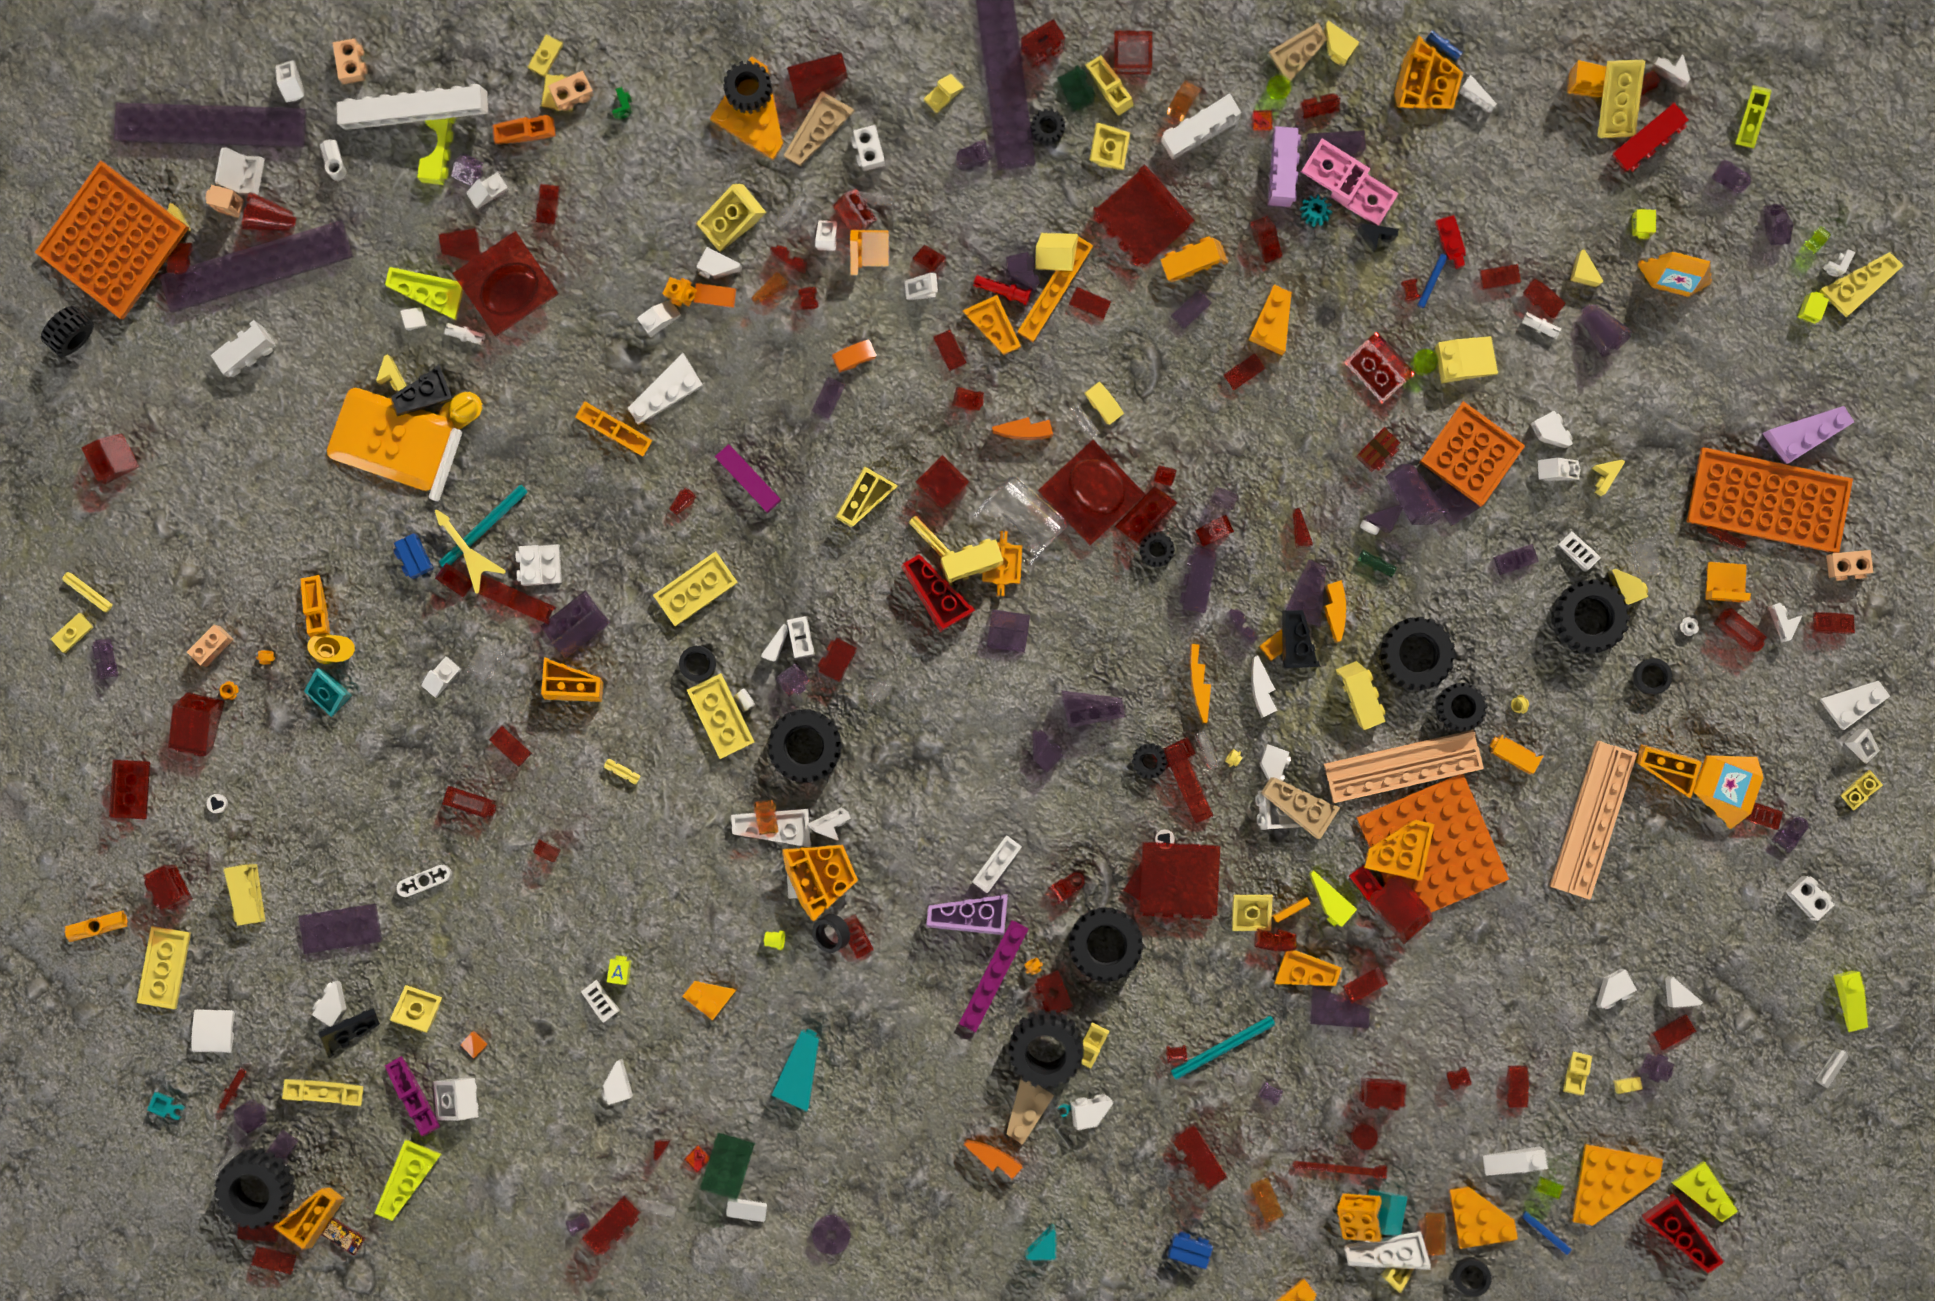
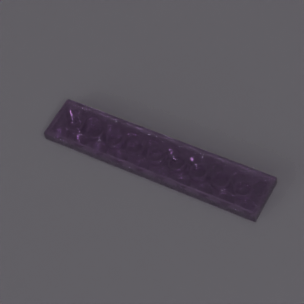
M976 0L998 170L1035 166L1014 0Z
M116 103L114 140L116 142L305 148L306 109Z
M340 220L159 276L169 311L173 313L344 261L354 256L344 222Z

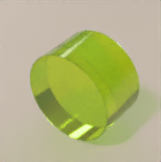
M1282 74L1270 78L1266 86L1268 95L1274 100L1287 98L1293 89L1290 78Z
M1820 225L1806 239L1803 245L1815 254L1832 234Z
M1430 349L1419 350L1411 360L1413 371L1422 376L1432 373L1438 365V357Z
M1540 1176L1535 1190L1560 1200L1564 1185Z

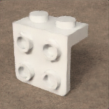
M221 148L215 183L240 195H258L265 159L260 156H244L231 149Z

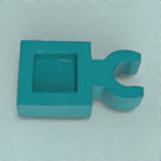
M154 1092L147 1111L164 1118L169 1113L173 1119L179 1120L181 1116L176 1114V1109L185 1110L186 1107L182 1104L173 1105L174 1098L160 1092Z

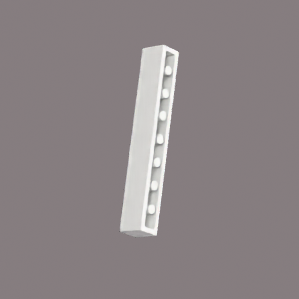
M470 84L469 87L463 88L452 86L451 89L445 90L435 88L433 91L428 92L417 90L411 94L400 92L394 96L382 94L376 98L365 96L359 100L348 98L342 102H337V124L345 130L488 114L487 91L479 84Z

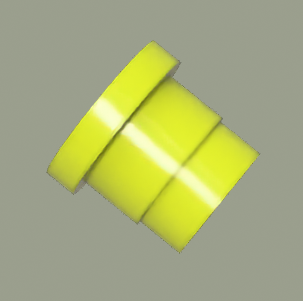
M785 931L766 932L764 945L777 948V950H783Z

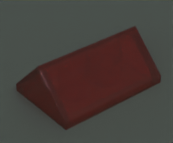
M1154 486L1115 527L1136 547L1176 507L1177 502Z
M113 760L109 818L147 819L150 776L149 761Z

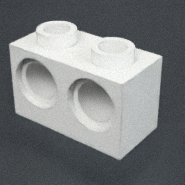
M876 126L853 130L854 137H851L853 148L858 149L859 155H856L858 167L862 166L863 171L885 166ZM867 136L870 138V141L862 143L860 139ZM872 154L875 158L872 161H866L865 156Z
M807 617L787 620L794 658L800 659L815 656Z
M1801 876L1785 892L1811 920L1818 921L1834 906V903L1831 901L1832 897L1826 891H1821L1817 887L1819 884L1811 876ZM1803 885H1806L1808 888L1805 895L1801 892ZM1817 899L1821 901V907L1819 909L1815 907V901Z

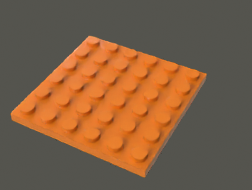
M100 160L35 253L114 315L124 320L189 227Z
M1464 774L1455 775L1356 817L1369 848L1413 820L1434 824L1422 881L1380 872L1402 924H1406L1509 880Z

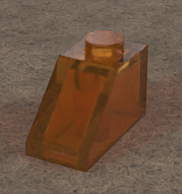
M1185 80L1170 103L1167 114L1180 121L1185 120L1201 88Z

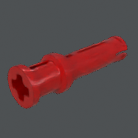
M976 275L973 284L974 287L1006 296L1009 301L1016 300L1022 302L1025 306H1027L1032 292L1031 289L1018 288L1015 284H1011V286L979 275Z

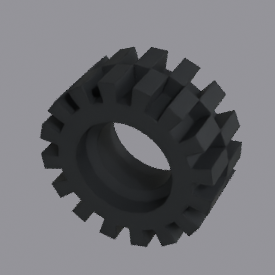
M1045 108L1044 111L1040 110L1037 115L1033 116L1031 134L1034 136L1035 141L1038 140L1041 145L1045 143V146H1049L1050 143L1054 145L1056 141H1060L1065 131V121H1063V116L1059 115L1060 112H1054V109L1047 110ZM1049 120L1055 124V130L1052 133L1046 134L1041 130L1040 126L1044 121Z
M1152 532L1146 536L1139 548L1141 559L1146 562L1145 564L1151 565L1154 568L1165 566L1170 562L1175 551L1171 538L1166 536L1165 533ZM1157 542L1163 545L1164 554L1162 556L1154 557L1150 553V546L1153 543Z
M1155 743L1140 746L1132 756L1133 769L1142 778H1156L1167 769L1168 755L1165 754V749H1162L1160 745ZM1150 753L1156 756L1157 765L1154 768H1147L1144 765L1143 758L1146 754Z

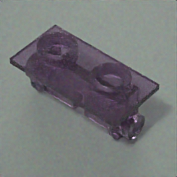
M111 639L96 640L91 647L94 659H100V662L96 663L98 677L101 680L108 679V677H118Z

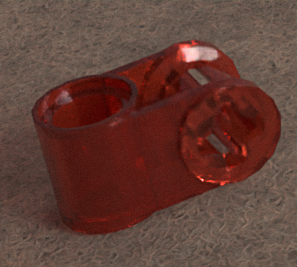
M1073 872L1048 887V890H1051L1056 897L1057 904L1063 902L1084 886V876L1079 872ZM1073 876L1081 878L1082 882L1079 886L1071 884L1070 880Z

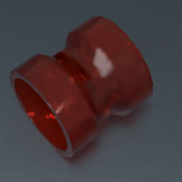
M806 287L798 290V295L801 298V310H812L819 307L818 300L816 299V287Z
M1466 1067L1459 1068L1456 1073L1454 1071L1446 1072L1452 1091L1458 1090L1460 1085L1465 1087L1472 1085Z

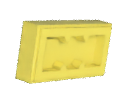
M546 34L530 61L528 68L546 77L562 49L563 43Z
M78 613L51 640L63 653H66L94 627L81 613Z

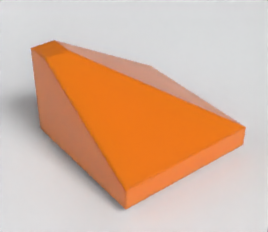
M472 1031L460 1046L475 1058L488 1044L475 1031Z

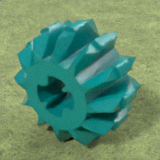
M1317 194L1315 199L1312 195H1309L1308 200H1303L1304 206L1300 207V211L1304 213L1300 217H1307L1306 224L1312 221V227H1315L1317 222L1320 226H1323L1324 221H1329L1328 215L1332 214V210L1328 209L1331 207V203L1325 204L1326 197H1323L1321 200L1320 194ZM1314 207L1316 210H1320L1318 214L1316 211H1312Z

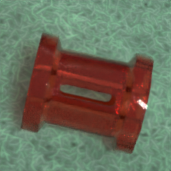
M1417 279L1401 282L1405 292L1404 302L1415 301L1421 298L1417 290Z
M1186 1045L1172 1048L1166 1046L1167 1063L1180 1060L1187 1062Z

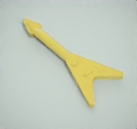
M435 510L439 525H443L464 553L476 594L479 593L481 575L484 571L506 573L503 568L470 549L449 522L450 518Z

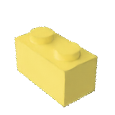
M1638 1076L1614 1080L1615 1091L1618 1094L1643 1089L1641 1078Z

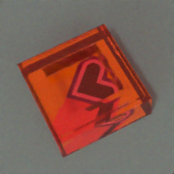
M1253 110V131H1271L1273 129L1272 110Z
M699 1145L684 1158L697 1173L712 1159Z

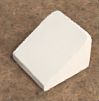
M421 307L401 311L406 330L411 331L426 326Z
M746 689L740 690L734 696L742 712H746L755 706Z

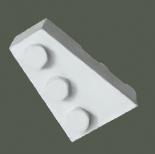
M254 320L249 323L251 327L246 332H238L237 339L231 343L227 341L211 354L221 372L227 377L238 375L242 368L253 365L257 362L256 359L262 355L270 354L273 348L276 347L265 328Z

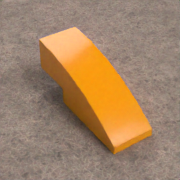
M320 575L300 578L307 634L310 638L318 634L330 635L328 612Z
M1342 580L1324 586L1330 604L1325 605L1323 608L1334 643L1341 641L1346 621V599Z

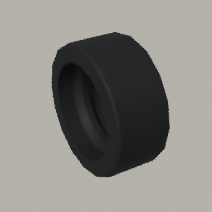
M703 646L689 647L680 656V672L692 682L706 681L712 677L716 670L715 656ZM694 653H702L708 658L709 667L702 675H693L687 669V659Z
M1657 658L1643 660L1636 666L1633 673V681L1637 689L1648 695L1663 693L1669 688L1673 678L1669 665ZM1654 665L1663 671L1664 679L1660 686L1651 688L1643 683L1641 676L1647 666Z
M827 914L815 922L812 928V936L814 942L822 951L835 953L848 944L850 930L840 916ZM825 924L830 925L835 930L838 943L832 942L827 937L824 929Z
M1465 1258L1459 1261L1452 1273L1456 1288L1469 1297H1479L1485 1294L1492 1282L1489 1268L1476 1258ZM1468 1266H1476L1483 1273L1482 1284L1475 1289L1466 1288L1461 1282V1273Z

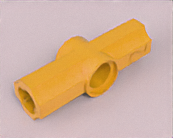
M122 910L97 918H90L86 921L65 926V935L69 942H74L127 927V916ZM96 921L99 923L98 931H95L93 928Z

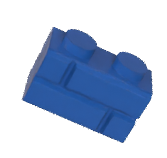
M411 534L394 542L396 547L393 549L397 559L401 558L404 564L401 568L406 577L409 576L415 579L434 569L417 534Z
M1179 1231V1234L1174 1233L1167 1255L1168 1258L1207 1269L1213 1246L1209 1244V1240L1198 1237L1197 1240L1192 1239L1190 1234Z

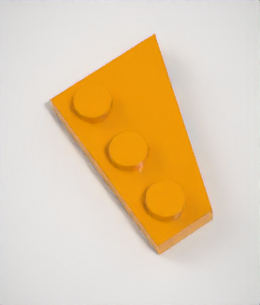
M998 295L963 310V313L1003 355L1021 348Z
M1287 947L1274 984L1336 986L1342 967Z

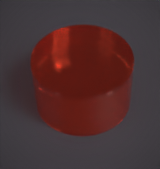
M538 839L532 852L555 863L561 849L545 840Z
M1359 1123L1351 1130V1141L1359 1149L1369 1150L1376 1145L1378 1135L1376 1130L1369 1124Z

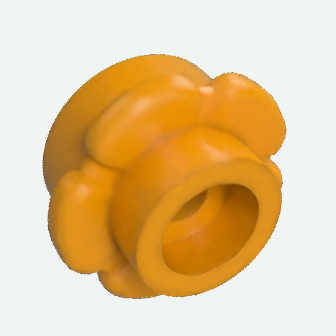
M260 650L256 659L259 660L260 664H271V661L275 660L274 652Z
M227 681L220 686L219 691L223 699L233 700L237 697L236 694L239 692V689L233 682Z
M1033 958L1024 964L1025 972L1035 975L1042 970L1043 963L1038 958Z

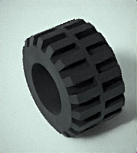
M741 61L739 66L734 64L732 70L728 69L726 72L727 77H724L723 84L729 104L733 105L735 110L740 109L741 113L748 111L749 114H752L753 110L761 111L760 107L765 108L767 106L766 102H770V95L773 92L768 72L766 73L763 66L760 67L759 63L756 62L752 64L751 61H747V64H744ZM746 79H752L759 83L758 90L749 96L737 92L738 85Z
M66 307L57 312L46 323L40 338L59 357H66L84 345L92 333L94 324L77 307Z
M1468 683L1453 684L1443 689L1442 693L1438 695V702L1435 703V707H1437L1436 715H1439L1438 720L1444 723L1443 726L1450 728L1452 731L1463 732L1476 728L1478 724L1483 722V717L1487 714L1485 712L1487 704L1484 701L1486 698L1481 695L1482 691L1480 689L1477 690L1474 685H1469ZM1457 696L1467 698L1471 705V712L1464 719L1456 717L1451 709V703Z

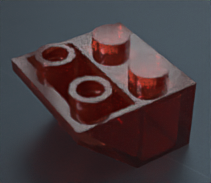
M122 433L97 439L81 447L97 481L105 485L139 468Z

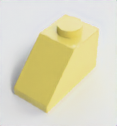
M1328 21L1324 28V33L1327 37L1328 55L1333 62L1345 65L1356 50L1359 41Z
M1618 569L1607 572L1613 586L1619 589L1617 591L1618 594H1623L1626 598L1623 600L1625 605L1648 597V588L1641 579Z

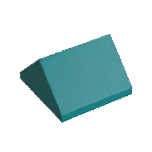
M320 668L314 671L304 690L331 717L353 696L326 670Z
M1369 1189L1368 1195L1381 1196L1382 1203L1377 1214L1380 1233L1385 1235H1401L1408 1196Z
M1052 1223L1025 1250V1257L1028 1260H1056V1229Z

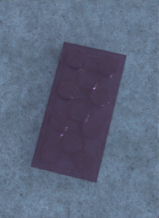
M377 903L298 916L304 954L382 942Z

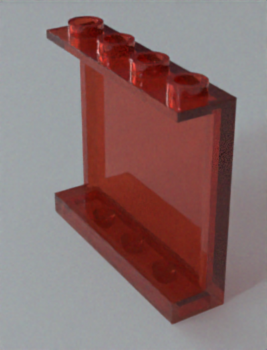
M1145 164L1101 205L1093 208L1094 220L1099 225L1102 223L1105 226V231L1109 237L1115 238L1119 242V248L1124 253L1127 251L1131 256V261L1142 269L1186 232L1195 222L1194 218Z
M1142 841L1140 906L1138 911L1143 912V916H1154V913H1162V917H1174V914H1181L1182 918H1193V915H1201V919H1212V916H1217L1220 846Z

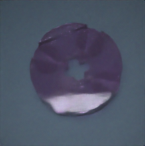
M836 1214L825 1215L814 1225L812 1232L813 1243L824 1254H839L849 1245L851 1238L850 1226L841 1216ZM828 1230H831V1231L835 1230V1231H836V1234H835L836 1239H833V1238L828 1239V1238H827V1235H828V1232H827V1231H828Z

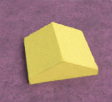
M1097 122L1089 160L1102 167L1123 170L1130 133Z
M1041 233L1036 245V270L1073 271L1078 234Z
M1233 895L1232 931H1271L1273 896Z
M405 985L390 1021L427 1033L436 1018L442 997Z

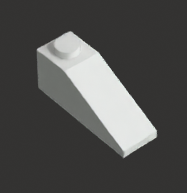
M1540 1146L1482 1156L1485 1175L1548 1169L1545 1149Z

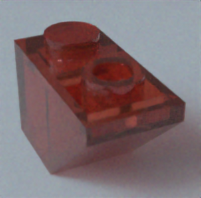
M1264 216L1250 222L1254 240L1264 263L1267 264L1283 257L1276 226L1270 218Z

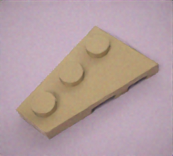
M1319 23L1268 52L1287 85L1327 40Z

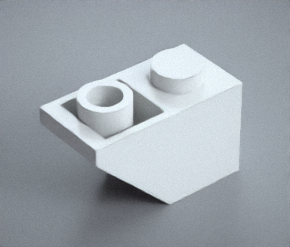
M1555 410L1531 423L1539 441L1562 448H1567L1573 444L1570 432L1564 429L1562 425L1563 419L1559 414H1556Z
M1564 458L1538 460L1540 480H1579L1580 466L1578 460Z
M1269 744L1265 745L1259 764L1268 781L1271 777L1283 781L1285 775H1282L1284 767L1288 768L1291 757L1288 756V751Z
M1619 969L1604 977L1596 1003L1599 1008L1609 1009L1616 1005V1001L1621 998L1626 1000L1633 996V992L1637 991L1626 969Z
M339 981L329 983L323 991L325 995L322 1000L318 999L313 1006L314 1012L312 1015L328 1026L338 1024L346 1011L342 985Z
M1105 1094L1096 1095L1093 1099L1088 1100L1087 1098L1076 1099V1102L1070 1103L1073 1125L1077 1130L1097 1127L1113 1105L1112 1099Z

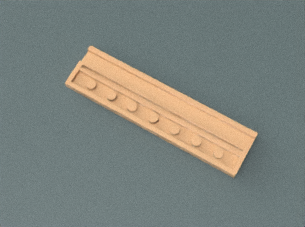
M1474 730L1323 764L1333 803L1484 769Z
M1602 741L1595 742L1550 887L1591 900L1637 753Z

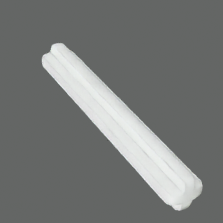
M452 428L429 494V499L433 501L440 500L462 436V431Z

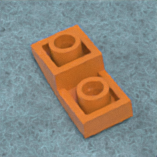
M696 283L695 303L734 308L735 288Z
M869 339L832 354L839 372L856 368L858 364L873 360L877 356Z

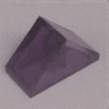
M1400 504L1367 515L1363 520L1389 534L1403 509V505Z

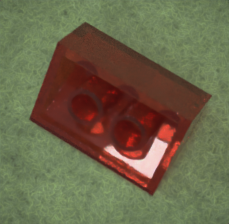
M1378 332L1368 338L1344 361L1382 404L1416 374Z

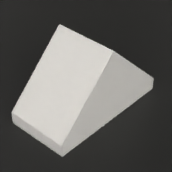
M1867 728L1858 729L1845 742L1865 764L1880 751L1870 730Z
M1671 976L1665 978L1669 1007L1698 1006L1703 1003Z

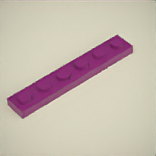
M1011 920L959 1022L960 1025L974 1032L977 1031L1029 928Z

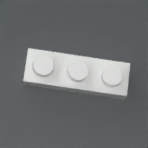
M1006 835L972 882L988 893L1022 846Z

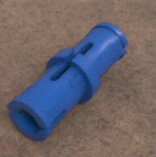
M1433 30L1425 39V41L1436 47L1440 54L1444 53L1454 62L1463 53L1451 45L1448 39H1443Z

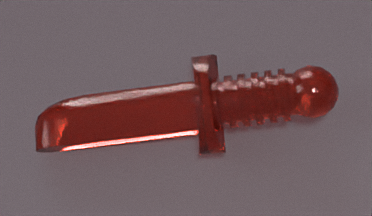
M1711 526L1706 528L1707 533L1718 537V542L1720 543L1726 541L1739 548H1745L1747 545L1746 542L1727 534L1728 530L1720 531Z
M240 1068L229 1088H224L223 1091L226 1093L219 1104V1109L224 1110L232 1096L237 1097L238 1094L235 1092L245 1076V1069Z

